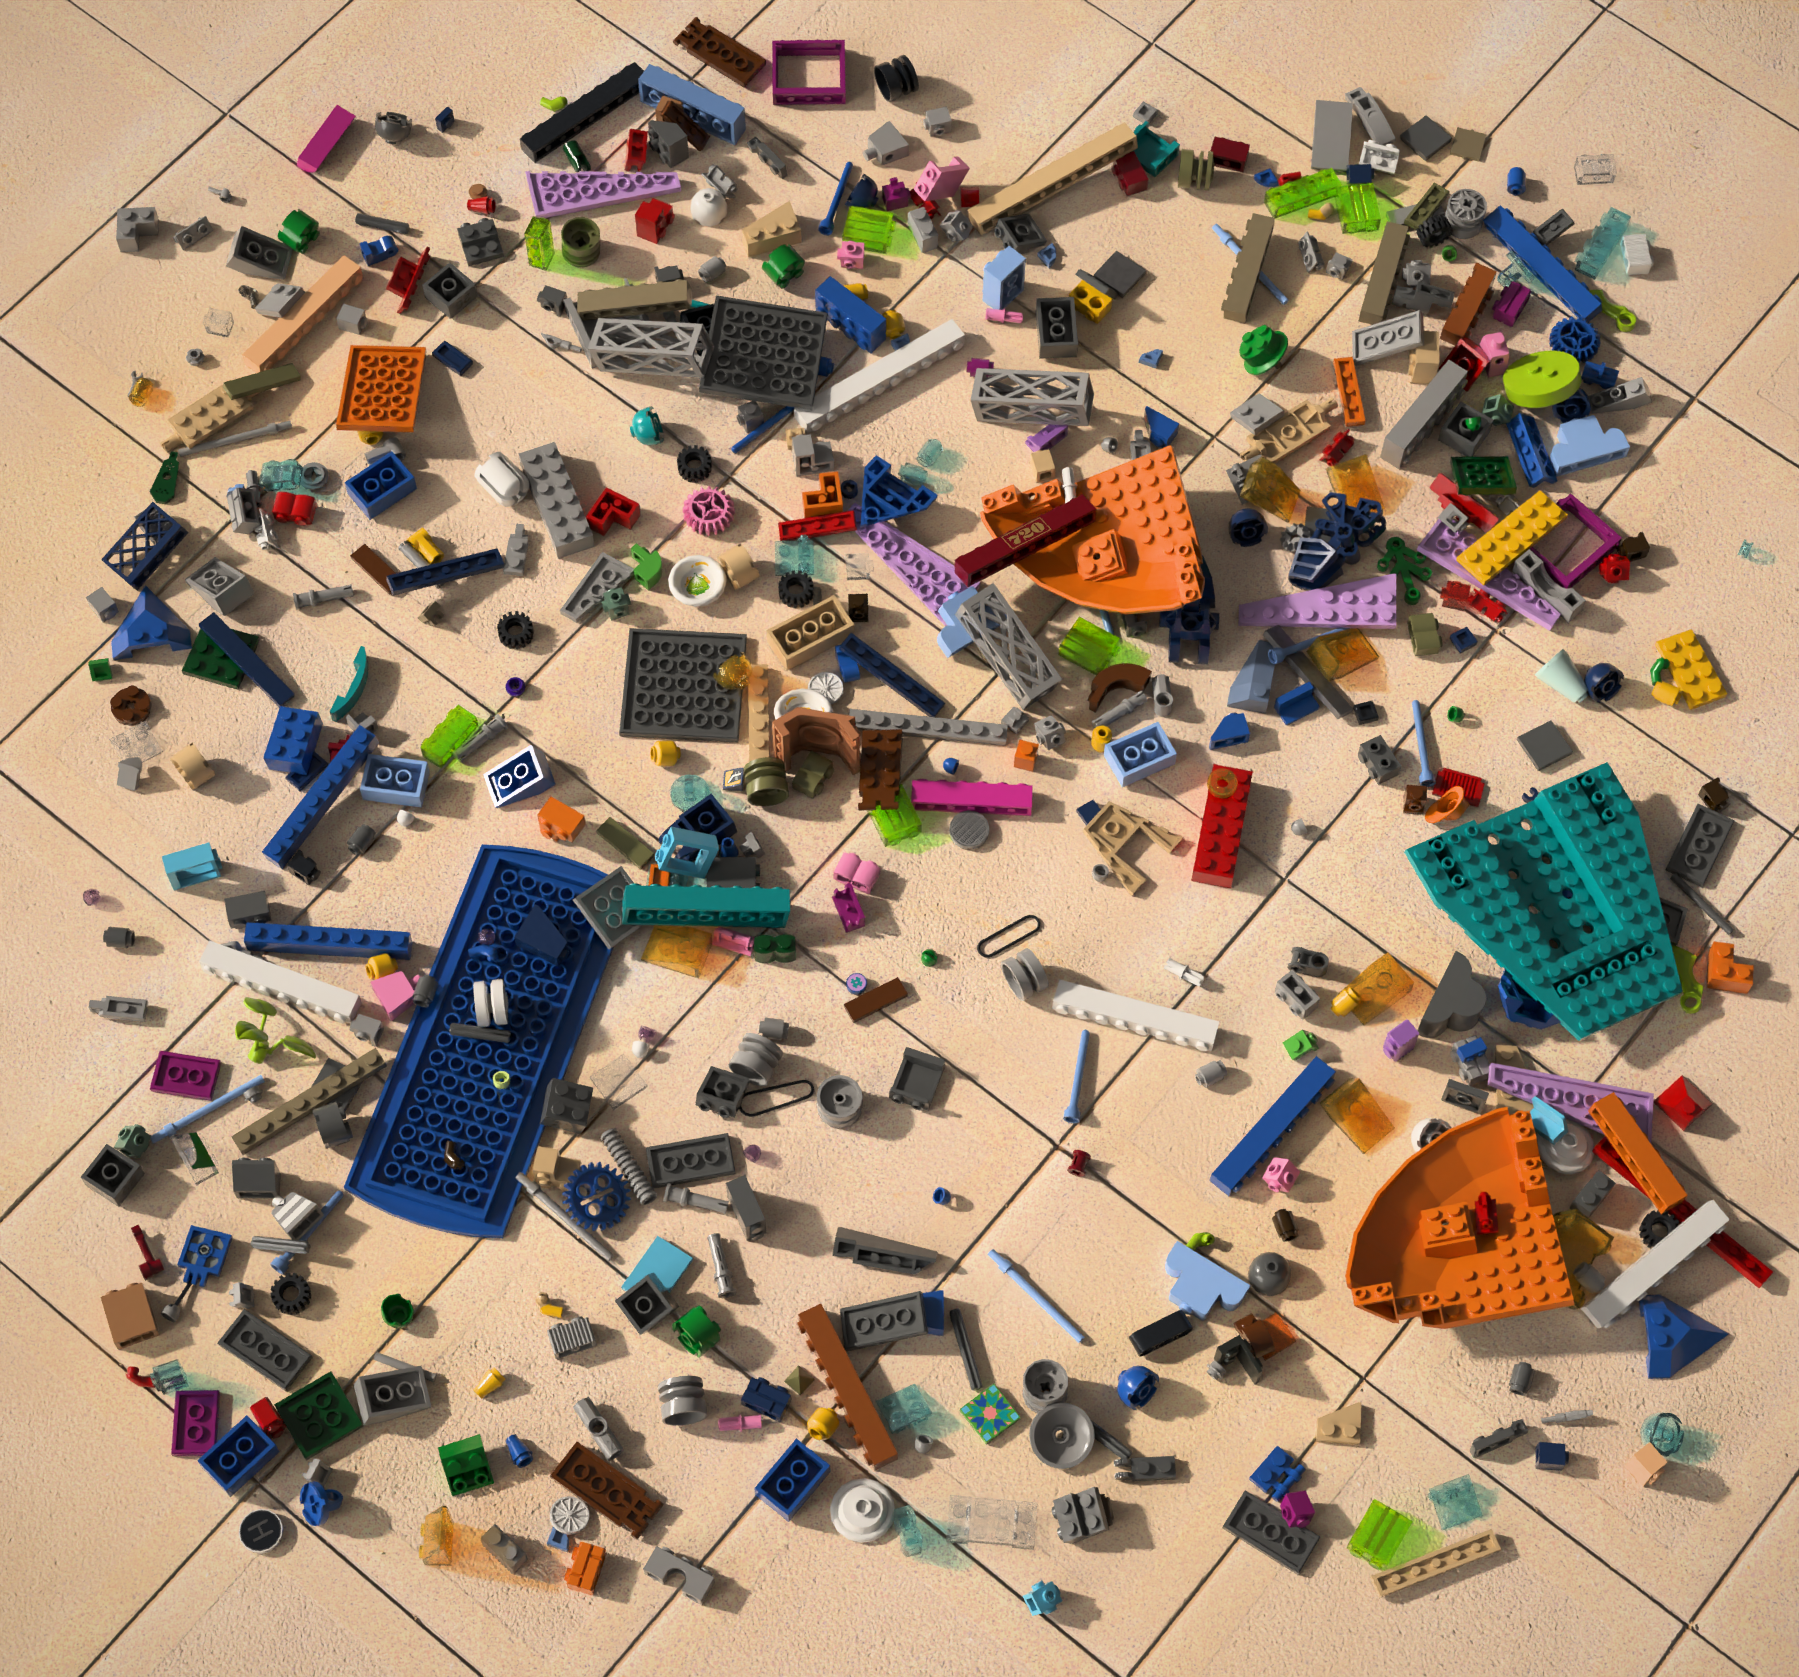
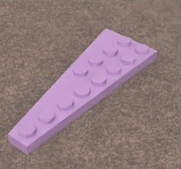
M542 171V173L525 172L536 220L681 192L677 172H656V174H643L642 172H636V174H624V172L607 174L606 172L580 171V173L576 174L566 173V171H560V173H548V171Z
M854 503L848 511L854 510L857 525L855 532L937 619L947 626L938 612L939 608L949 600L948 597L956 591L961 593L969 588L955 574V566L885 521L860 528L862 507ZM980 582L972 586L977 590L980 587Z
M1438 519L1418 545V552L1484 590L1489 595L1550 631L1561 614L1545 599L1539 598L1531 586L1527 587L1519 580L1520 576L1513 574L1505 568L1487 584L1483 585L1456 561L1457 556L1475 543L1477 537L1465 530L1462 533L1460 531L1455 533Z
M1396 574L1239 605L1238 626L1275 627L1279 625L1280 627L1396 629Z
M1491 1063L1489 1066V1086L1532 1104V1098L1536 1096L1567 1119L1602 1134L1604 1133L1588 1110L1596 1101L1614 1092L1623 1101L1624 1107L1629 1114L1633 1115L1641 1131L1646 1133L1649 1142L1651 1143L1654 1093Z

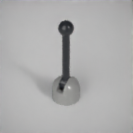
M190 1276L189 1282L175 1304H168L162 1310L161 1315L171 1322H176L180 1315L178 1305L191 1287L193 1276Z

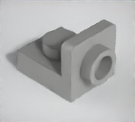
M1336 252L1332 260H1329L1326 273L1334 278L1343 280L1353 259Z

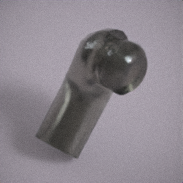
M246 285L239 287V294L250 300L251 308L255 309L260 303L258 291Z

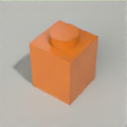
M1019 740L1014 757V767L1033 772L1038 757L1039 744Z

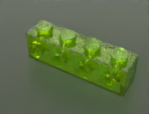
M1333 168L1323 169L1313 175H1306L1299 180L1289 181L1282 186L1270 188L1265 192L1264 204L1271 216L1278 218L1339 196L1342 184Z

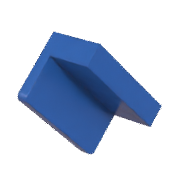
M1310 681L1276 698L1274 709L1285 725H1289L1319 710L1320 706L1312 696L1314 687Z

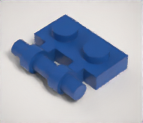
M1277 1445L1254 1471L1249 1480L1264 1493H1267L1272 1487L1276 1492L1271 1497L1276 1502H1279L1282 1497H1285L1286 1493L1290 1492L1289 1489L1292 1485L1300 1481L1301 1475L1306 1469L1301 1464L1295 1469L1289 1467L1294 1459ZM1284 1473L1288 1478L1281 1484L1277 1480Z

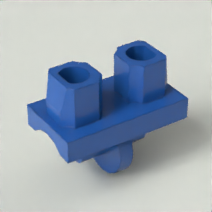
M1586 361L1581 378L1586 384L1591 385L1595 383L1599 384L1602 389H1609L1615 386L1619 370L1605 367V362L1599 365Z

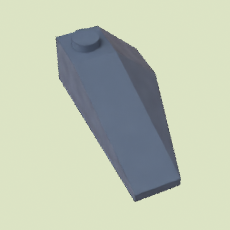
M1262 640L1257 642L1230 687L1227 707L1266 714L1275 666L1268 658V651L1274 648L1269 642Z

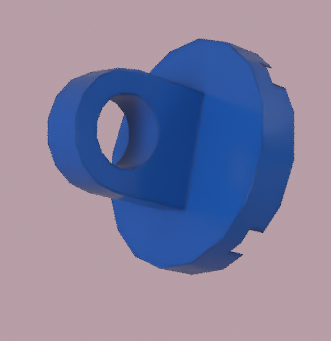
M309 1482L303 1485L300 1491V1503L304 1504L303 1516L312 1526L325 1524L329 1518V1512L339 1509L342 1505L343 1495L337 1490H325L319 1482Z

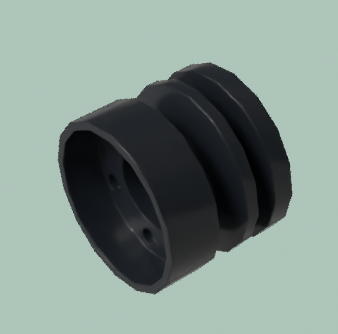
M901 55L898 59L893 58L891 64L884 62L874 67L878 88L887 102L899 99L902 93L908 95L910 92L918 91V78L911 61L906 55Z

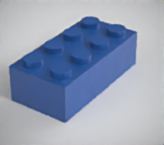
M830 276L815 290L816 311L828 313L827 320L834 328L841 330L848 339L858 343L861 349L872 353L886 340V318Z

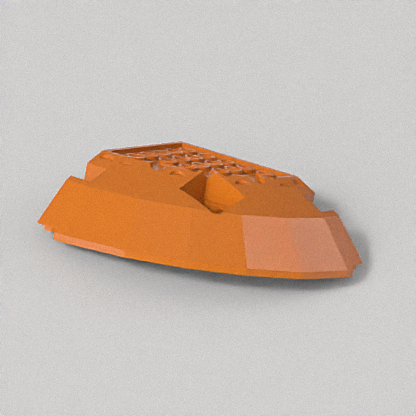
M1171 445L1076 482V497L1083 494L1096 508V522L1013 564L1041 588L1079 606L1109 612L1136 614L1171 611L1201 599L1205 585V578L1200 564H1203L1202 552L1174 448ZM1055 479L1025 492H1021L1013 484L981 497L984 511L980 512L982 522L993 539L998 538L1008 531L1014 530L1022 524L1037 518L1039 515L1065 504L1064 490H1062L1063 484L1058 479ZM1100 554V558L1095 560L1094 557Z
M1508 1107L1498 1108L1445 1131L1409 1157L1376 1192L1354 1231L1345 1275L1347 1287L1352 1290L1355 1307L1392 1323L1400 1324L1399 1320L1421 1317L1422 1326L1448 1329L1574 1305L1550 1206L1547 1184L1530 1111L1520 1110L1509 1115ZM1481 1192H1487L1491 1199H1496L1498 1233L1477 1235L1475 1201H1478V1196Z

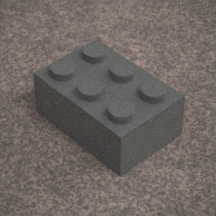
M1074 297L1036 298L1035 312L1039 359L1077 357L1078 337Z

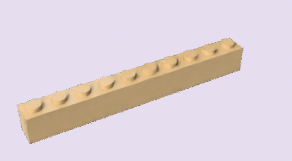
M1125 122L1115 126L1094 140L1083 144L1081 147L1051 162L1042 169L1004 188L981 203L972 206L967 210L970 223L982 236L994 229L1000 218L1023 213L1137 149L1136 135Z

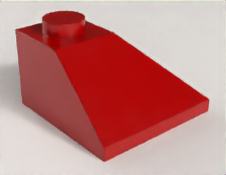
M1460 338L1439 369L1441 370L1446 362L1450 360L1467 370L1466 379L1468 381L1463 389L1468 392L1490 361L1483 349L1470 338Z
M1683 1075L1653 1101L1683 1131L1713 1104Z

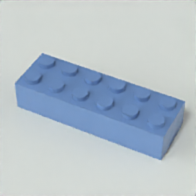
M651 64L647 66L638 79L640 102L656 109L662 96L678 100L683 103L684 112L705 132L733 145H736L746 130L745 108L739 103L731 102L723 96H718L706 88H701L691 81H686L679 78L676 74H671Z

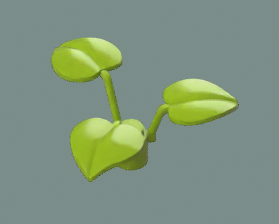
M245 997L244 1005L263 1016L260 1029L246 1021H238L235 1026L237 1040L248 1039L255 1041L248 1054V1058L251 1061L262 1064L266 1055H271L280 1044H283L290 1050L316 1059V1054L312 1047L303 1039L295 1036L286 1035L284 1039L281 1038L270 1048L268 1035L263 1030L267 1015L275 1016L277 1011L267 1001Z

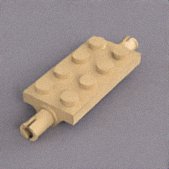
M222 384L167 419L168 424L174 430V434L160 442L161 447L166 453L179 444H186L189 449L193 448L251 411L253 406L249 400L259 393L231 400Z
M1330 397L1320 405H1312L1308 399L1284 413L1282 418L1258 434L1254 435L1251 433L1248 435L1246 441L1251 447L1241 452L1240 458L1245 462L1261 454L1264 462L1271 467L1329 431L1331 426L1326 421L1325 414L1338 407L1337 401H1333L1334 398Z

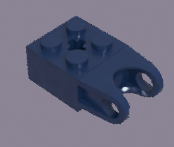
M711 793L679 815V818L660 835L658 842L662 846L664 835L668 834L670 827L715 835L718 845H720L724 838H730L736 834L737 829L732 818ZM683 846L675 858L694 861L701 849Z

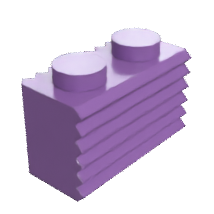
M1408 1019L1388 1032L1383 1045L1385 1055L1389 1059L1392 1058L1395 1062L1414 1049L1419 1036V1032Z

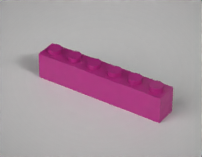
M927 779L912 780L911 810L958 813L969 810L980 814L1031 816L1033 786L1025 783L1010 785L1004 782L989 784L984 781L968 783L963 780L948 782L947 780L928 781Z

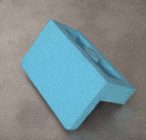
M1535 1096L1532 1098L1534 1108L1530 1111L1534 1130L1555 1145L1569 1132L1566 1117Z

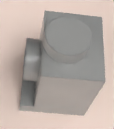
M1452 503L1438 516L1455 533L1458 531L1462 533L1469 525L1467 522L1469 518ZM1454 516L1459 517L1458 523L1452 522Z
M358 1014L356 1020L351 1022L349 1030L354 1032L357 1039L363 1042L369 1040L372 1046L376 1047L384 1027L382 1021Z

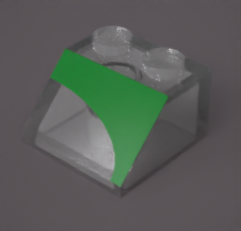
M197 1132L170 1137L196 1186L219 1173L216 1168L219 1163L214 1154H208L206 1149L210 1147L204 1137L200 1138Z

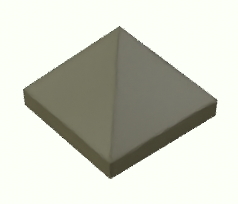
M798 1365L784 1382L801 1395L815 1379Z

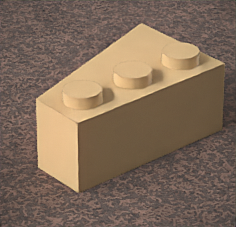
M790 201L742 229L743 244L748 257L773 251L783 244L788 246V244L795 245L801 243V229Z

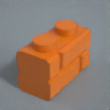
M580 1542L579 1547L574 1548L571 1560H574L572 1568L567 1569L564 1578L569 1589L588 1595L594 1594L607 1554L606 1549L585 1542Z

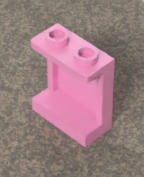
M959 156L953 157L949 166L938 167L934 161H929L914 190L924 201L954 197L970 168Z

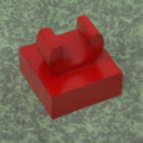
M979 186L960 187L961 208L979 204Z

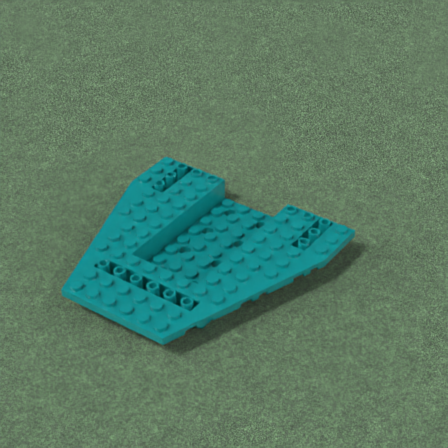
M1608 762L1541 790L1533 801L1478 825L1475 820H1472L1405 850V855L1434 905L1438 909L1445 911L1453 923L1456 922L1465 930L1464 933L1487 955L1490 954L1501 968L1504 967L1513 976L1512 979L1536 1001L1539 1000L1545 1006L1544 1009L1549 1014L1552 1013L1561 1021L1560 1024L1578 1041L1663 1003L1683 992L1639 814ZM1521 823H1528L1530 830H1525ZM1488 837L1495 838L1497 844H1491L1488 841ZM1542 857H1548L1551 864H1545L1542 861ZM1508 871L1515 872L1517 879L1510 878ZM1569 890L1572 893V898L1566 899L1562 895V891ZM1529 906L1536 907L1538 913H1531L1529 911ZM1583 925L1589 926L1592 932L1590 934L1586 933L1583 930ZM1550 940H1553L1558 944L1557 949H1554L1550 946Z

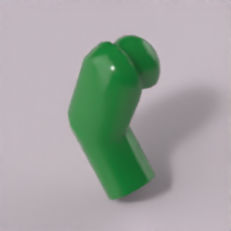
M1658 658L1651 667L1650 674L1653 686H1655L1657 681L1662 683L1660 673L1662 669L1669 667L1670 662L1668 659Z

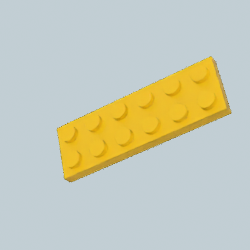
M1540 490L1457 556L1456 561L1481 584L1485 585L1565 521L1568 514Z

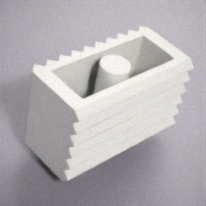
M1646 234L1623 235L1620 245L1626 274L1628 276L1648 274L1650 268L1653 267L1654 259L1649 253L1650 241L1646 240Z

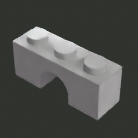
M658 1546L655 1547L643 1568L645 1575L663 1585L671 1574H682L686 1578V1583L682 1588V1595L701 1606L715 1583L712 1572L703 1567L701 1569L694 1567V1563L685 1557L680 1559L674 1556V1552L664 1546L662 1549Z

